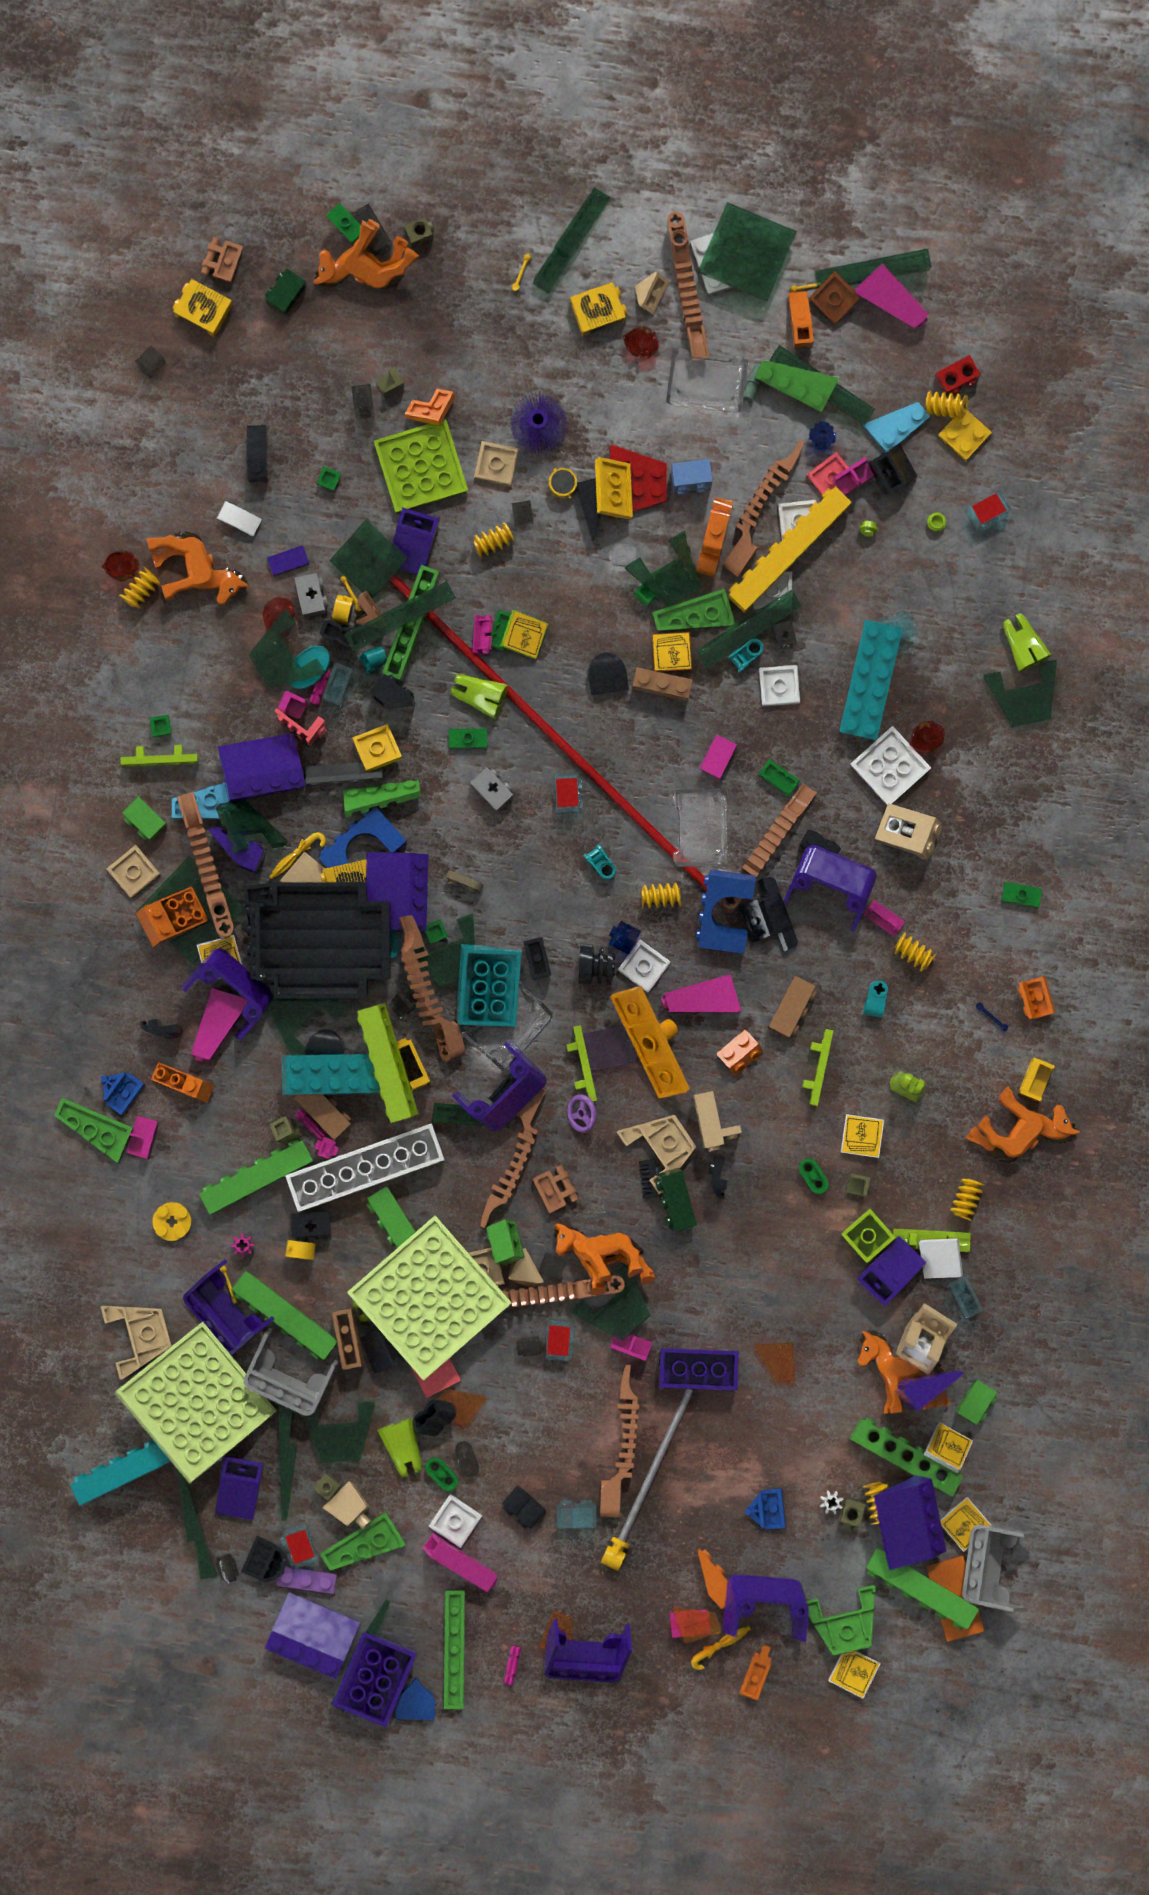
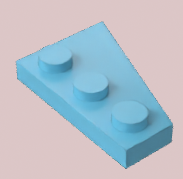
M917 402L867 422L862 426L879 446L886 451L901 443L927 421L930 415Z
M224 782L194 792L201 819H230V803H228ZM177 797L173 798L171 818L183 819Z

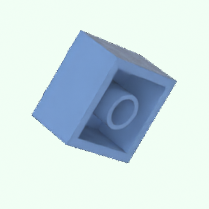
M710 459L672 463L670 472L673 494L678 493V496L688 495L691 491L706 493L708 489H711L713 481Z

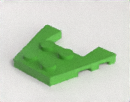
M875 1585L858 1589L862 1609L823 1618L818 1598L807 1601L809 1619L833 1656L871 1647Z

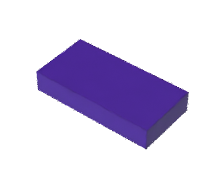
M303 545L267 557L273 576L309 564Z

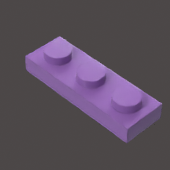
M285 1566L283 1573L277 1578L276 1586L334 1594L337 1574Z

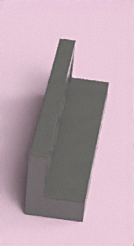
M362 762L305 766L307 786L383 780L382 767L366 773Z

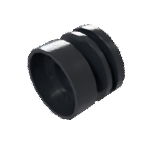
M580 944L578 984L591 985L593 976H597L598 985L602 984V977H606V985L611 986L615 975V954L612 945H608V954H603L604 945H600L599 952L594 953L593 944Z

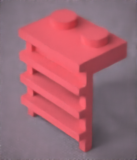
M277 708L274 711L278 714L277 717L282 726L287 724L289 731L292 733L297 731L296 733L301 740L305 737L310 747L317 738L321 739L327 732V724L319 716L308 731H306Z

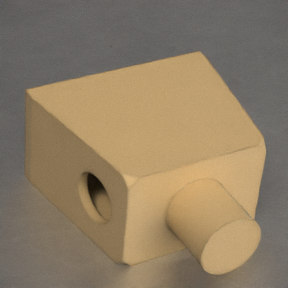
M351 1481L323 1507L349 1527L357 1523L362 1529H365L371 1523L365 1515L370 1507Z

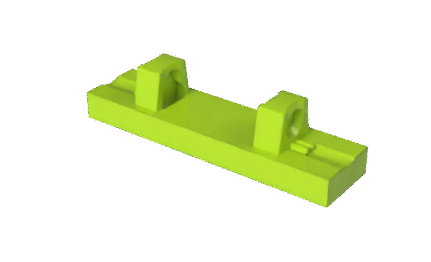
M174 745V755L145 756L144 746H136V756L120 757L122 767L199 764L198 754H183L182 745Z
M581 1025L573 1027L575 1042L566 1044L567 1052L578 1050L584 1080L576 1081L574 1085L576 1090L585 1088L588 1097L592 1102H596L597 1097Z
M824 1030L822 1043L812 1042L810 1050L820 1052L814 1081L803 1080L802 1088L811 1089L809 1102L811 1106H818L833 1030Z
M893 1229V1235L896 1238L900 1236L912 1249H920V1240L947 1239L948 1237V1239L958 1238L960 1252H970L971 1233Z

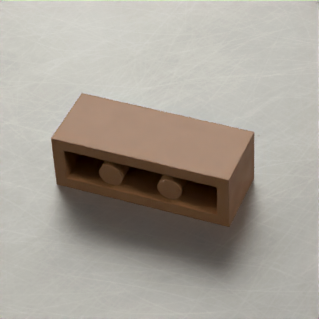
M637 667L632 689L688 702L693 680Z
M794 976L768 1028L787 1038L791 1035L795 1036L799 1028L797 1022L799 1018H804L808 1010L805 1008L807 1002H812L815 997V985Z
M297 1095L295 1097V1100L333 1140H336L352 1125L349 1122L351 1118L344 1111L340 1113L335 1108L338 1104L331 1097L328 1099L324 1095Z
M349 1308L332 1312L342 1370L365 1365L355 1309Z

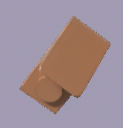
M366 590L357 599L359 608L366 613L359 616L355 623L383 629L387 621Z

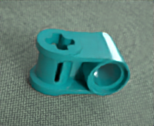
M752 639L734 651L727 659L731 660L738 668V673H741L761 656L763 644L758 639ZM752 644H757L760 647V651L752 653L749 647Z
M381 646L363 652L358 657L366 668V675L378 671L387 661L385 651Z
M599 844L589 854L583 855L601 879L611 881L615 878L616 868ZM605 867H610L613 873L605 876L602 870Z
M878 980L870 984L863 1014L878 1018L883 1017L888 986L884 981ZM880 984V988H883V991L876 994L877 991L874 990V986Z

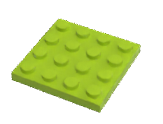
M443 419L441 425L427 424L374 440L396 514L402 511V507L410 510L468 492L446 419Z

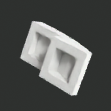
M226 501L217 516V519L250 536H254L262 520Z

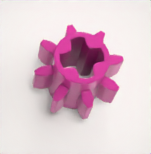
M323 1137L322 1141L317 1140L314 1149L318 1150L317 1155L331 1159L332 1155H337L339 1147L335 1146L337 1141Z
M241 1233V1238L233 1237L236 1242L230 1246L236 1248L234 1254L241 1252L242 1257L245 1256V1252L252 1254L250 1247L255 1246V1244L250 1243L251 1236L246 1239L244 1238V1233ZM242 1240L248 1244L244 1251L238 1247V1243H241Z

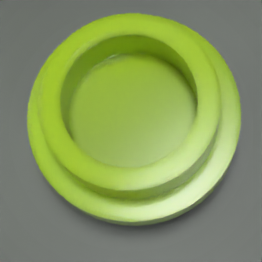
M933 513L928 517L927 525L930 530L939 532L945 528L946 518L941 513Z
M863 521L859 527V532L866 537L874 536V534L878 533L877 524L873 521Z

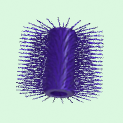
M536 395L537 410L536 406L534 409L530 396V402L526 397L527 403L522 402L523 404L519 406L520 412L519 410L517 412L514 411L513 413L516 416L510 418V421L513 422L512 425L521 426L518 427L520 428L518 430L522 431L520 433L525 435L526 439L521 440L520 445L525 444L526 446L529 445V448L533 447V449L528 450L535 451L537 448L539 455L540 447L542 452L541 438L542 441L544 439L548 452V445L550 449L552 446L555 447V444L559 446L556 443L559 442L557 438L558 436L560 438L566 435L562 432L564 430L568 431L565 425L568 421L564 417L565 413L562 411V408L561 411L559 410L560 404L557 406V409L552 408L558 403L557 401L551 403L545 398L541 401L539 396L538 405ZM555 411H556V412L560 411L561 413L558 414V415L563 416V417H561V418H564L565 420L562 421V422H566V423H562V425H560V424H559L560 422H558V421H560V420H558V419H560V418L556 417V416H558V415H556V414L553 413V412H555ZM514 432L513 436L515 435V440L517 438L519 443L522 434L518 435L516 434L518 432Z

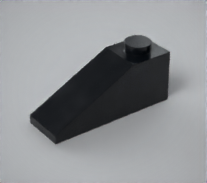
M266 425L247 426V472L249 482H269Z
M596 478L577 483L591 541L596 538L600 514L597 513Z

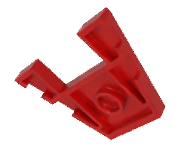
M610 445L611 460L630 464L633 512L665 503L667 496V463L615 445Z

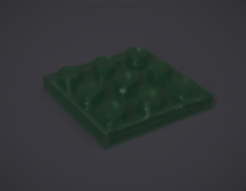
M366 519L329 561L362 593L367 590L373 599L409 558L369 519Z

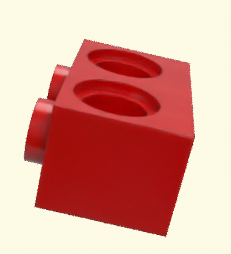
M968 355L936 372L935 378L947 396L950 393H953V395L958 394L962 391L961 388L966 385L968 387L973 386L978 382L977 379H979L981 374L971 356ZM968 369L972 375L969 377L964 376L962 370ZM952 378L955 384L948 385L945 379Z

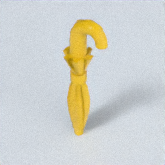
M316 832L311 834L305 841L302 839L298 849L296 848L294 852L284 857L269 877L273 879L289 869L302 852L312 849L310 845L317 839L321 840L319 845L323 848L326 844L324 834Z
M749 1626L740 1628L737 1631V1637L726 1634L719 1642L711 1646H703L704 1650L693 1656L691 1660L692 1667L695 1670L705 1669L702 1664L698 1665L700 1660L707 1656L710 1659L715 1651L734 1644L747 1634L751 1628Z

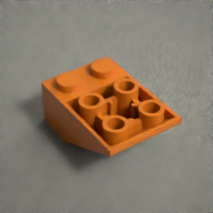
M192 886L146 905L136 913L152 947L170 941L209 921Z

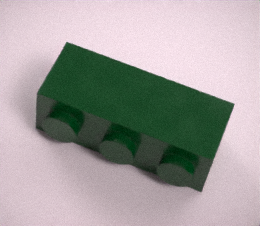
M675 1168L656 1174L657 1180H655V1185L658 1192L661 1191L662 1198L660 1203L663 1210H666L667 1217H665L667 1227L671 1228L674 1232L696 1226L697 1223L683 1171Z

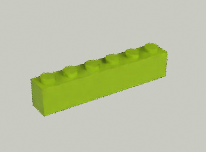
M383 1003L357 1011L358 1022L364 1032L363 1039L368 1045L369 1059L374 1065L375 1079L380 1085V1096L386 1105L387 1117L392 1123L418 1115L386 1004Z

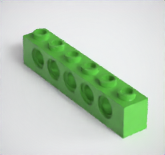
M421 565L383 669V674L392 675L396 679L404 680L442 575L440 571Z
M867 1417L865 1420L859 1419L849 1439L915 1476L932 1478L934 1487L953 1497L964 1477L960 1475L961 1470L957 1474L925 1456V1450L919 1446L914 1449L909 1446L910 1441L900 1436L899 1439H896L892 1436L893 1432L883 1427L880 1430L875 1427L876 1422ZM872 1431L878 1433V1439L875 1442H870L868 1439V1435ZM888 1441L895 1443L893 1451L889 1452L885 1449V1444ZM906 1450H910L912 1453V1458L909 1461H904L902 1458V1454ZM922 1460L929 1462L927 1470L922 1471L919 1468V1463ZM945 1470L946 1477L943 1480H938L936 1477L937 1471Z

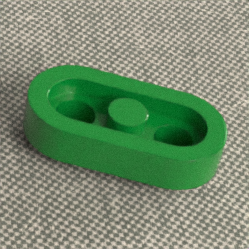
M810 1158L802 1160L798 1169L806 1184L813 1193H824L829 1186L824 1173L815 1160ZM809 1164L812 1167L810 1172L805 1171V1165ZM816 1181H821V1188L815 1186Z
M432 1457L427 1461L425 1465L426 1472L443 1490L452 1491L457 1487V1475L442 1459ZM433 1463H437L439 1465L438 1470L432 1469L431 1466ZM447 1477L452 1479V1483L449 1485L445 1483Z

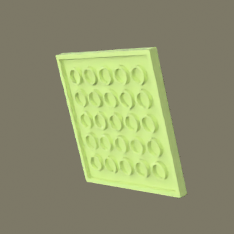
M436 1216L431 1218L347 1292L423 1381L512 1304Z
M201 1322L115 1392L189 1484L277 1411L266 1397L245 1387L244 1377L246 1373L204 1322Z

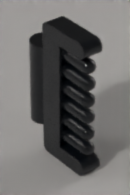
M654 1159L639 1161V1165H646L639 1167L640 1170H644L640 1171V1174L643 1175L640 1177L641 1179H651L663 1171L662 1166L656 1167ZM649 1180L641 1181V1184L651 1183ZM652 1184L642 1185V1189H648L642 1191L643 1194H647L643 1195V1199L659 1197Z

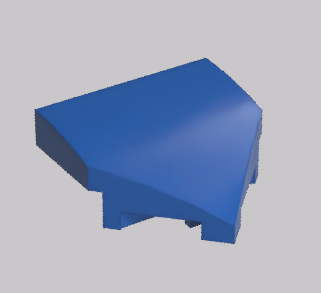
M125 1072L111 1076H101L104 1101H106L108 1106L124 1116L145 1087V1084L132 1074Z
M782 1488L762 1490L744 1513L765 1529L787 1527Z
M417 1677L401 1691L396 1703V1719L435 1720L434 1693L425 1688Z

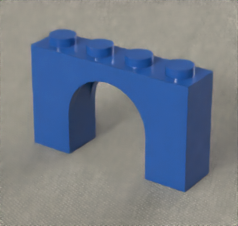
M376 807L374 809L369 808V812L362 814L364 818L359 822L357 820L348 827L349 831L346 834L341 833L334 839L335 843L330 848L326 846L319 853L321 855L319 860L327 868L348 864V846L355 838L362 835H370L377 838L390 853H396L407 841Z
M710 869L709 875H705L704 886L707 887V891L702 893L701 899L704 911H700L698 923L702 924L701 930L697 929L696 941H699V948L745 953L747 930L719 924L712 914V909L719 900L725 897L753 900L756 882L755 875Z

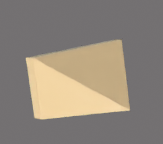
M654 272L637 284L635 290L639 306L653 315L669 281L658 272Z
M524 1248L525 1258L511 1263L508 1279L529 1288L535 1287L544 1281L526 1248Z

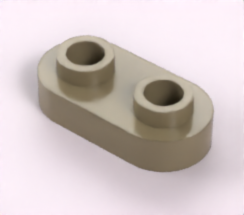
M448 870L445 877L449 879V884L457 887L461 884L466 886L465 890L474 894L477 891L481 892L484 885Z

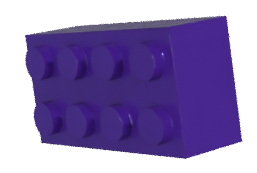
M660 1348L659 1387L737 1390L739 1351Z

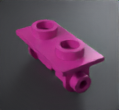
M475 615L472 653L486 656L490 654L492 650V636H489V633H492L494 622L491 615Z
M876 900L872 901L863 916L893 937H895L905 922Z

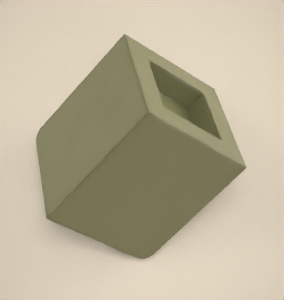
M395 366L388 370V374L376 380L384 398L404 388V382Z
M851 1173L846 1193L866 1197L870 1177Z

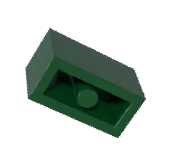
M287 268L284 272L281 271L276 278L277 283L274 287H270L265 294L266 303L284 316L287 315L307 286L304 279Z

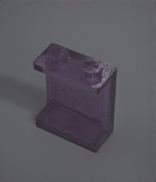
M624 1026L583 1033L591 1072L636 1063V1058H639Z

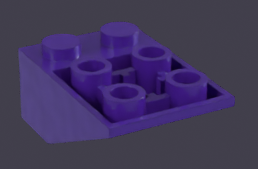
M402 507L387 566L418 575L421 565H427L439 527V518Z
M215 827V830L209 829L210 833L240 868L258 875L266 855L262 845L253 841L250 844L246 843L243 837L233 834L231 837L226 830Z
M898 1236L858 1276L857 1280L878 1301L886 1306L927 1262Z
M229 1455L225 1456L215 1513L254 1520L265 1462Z

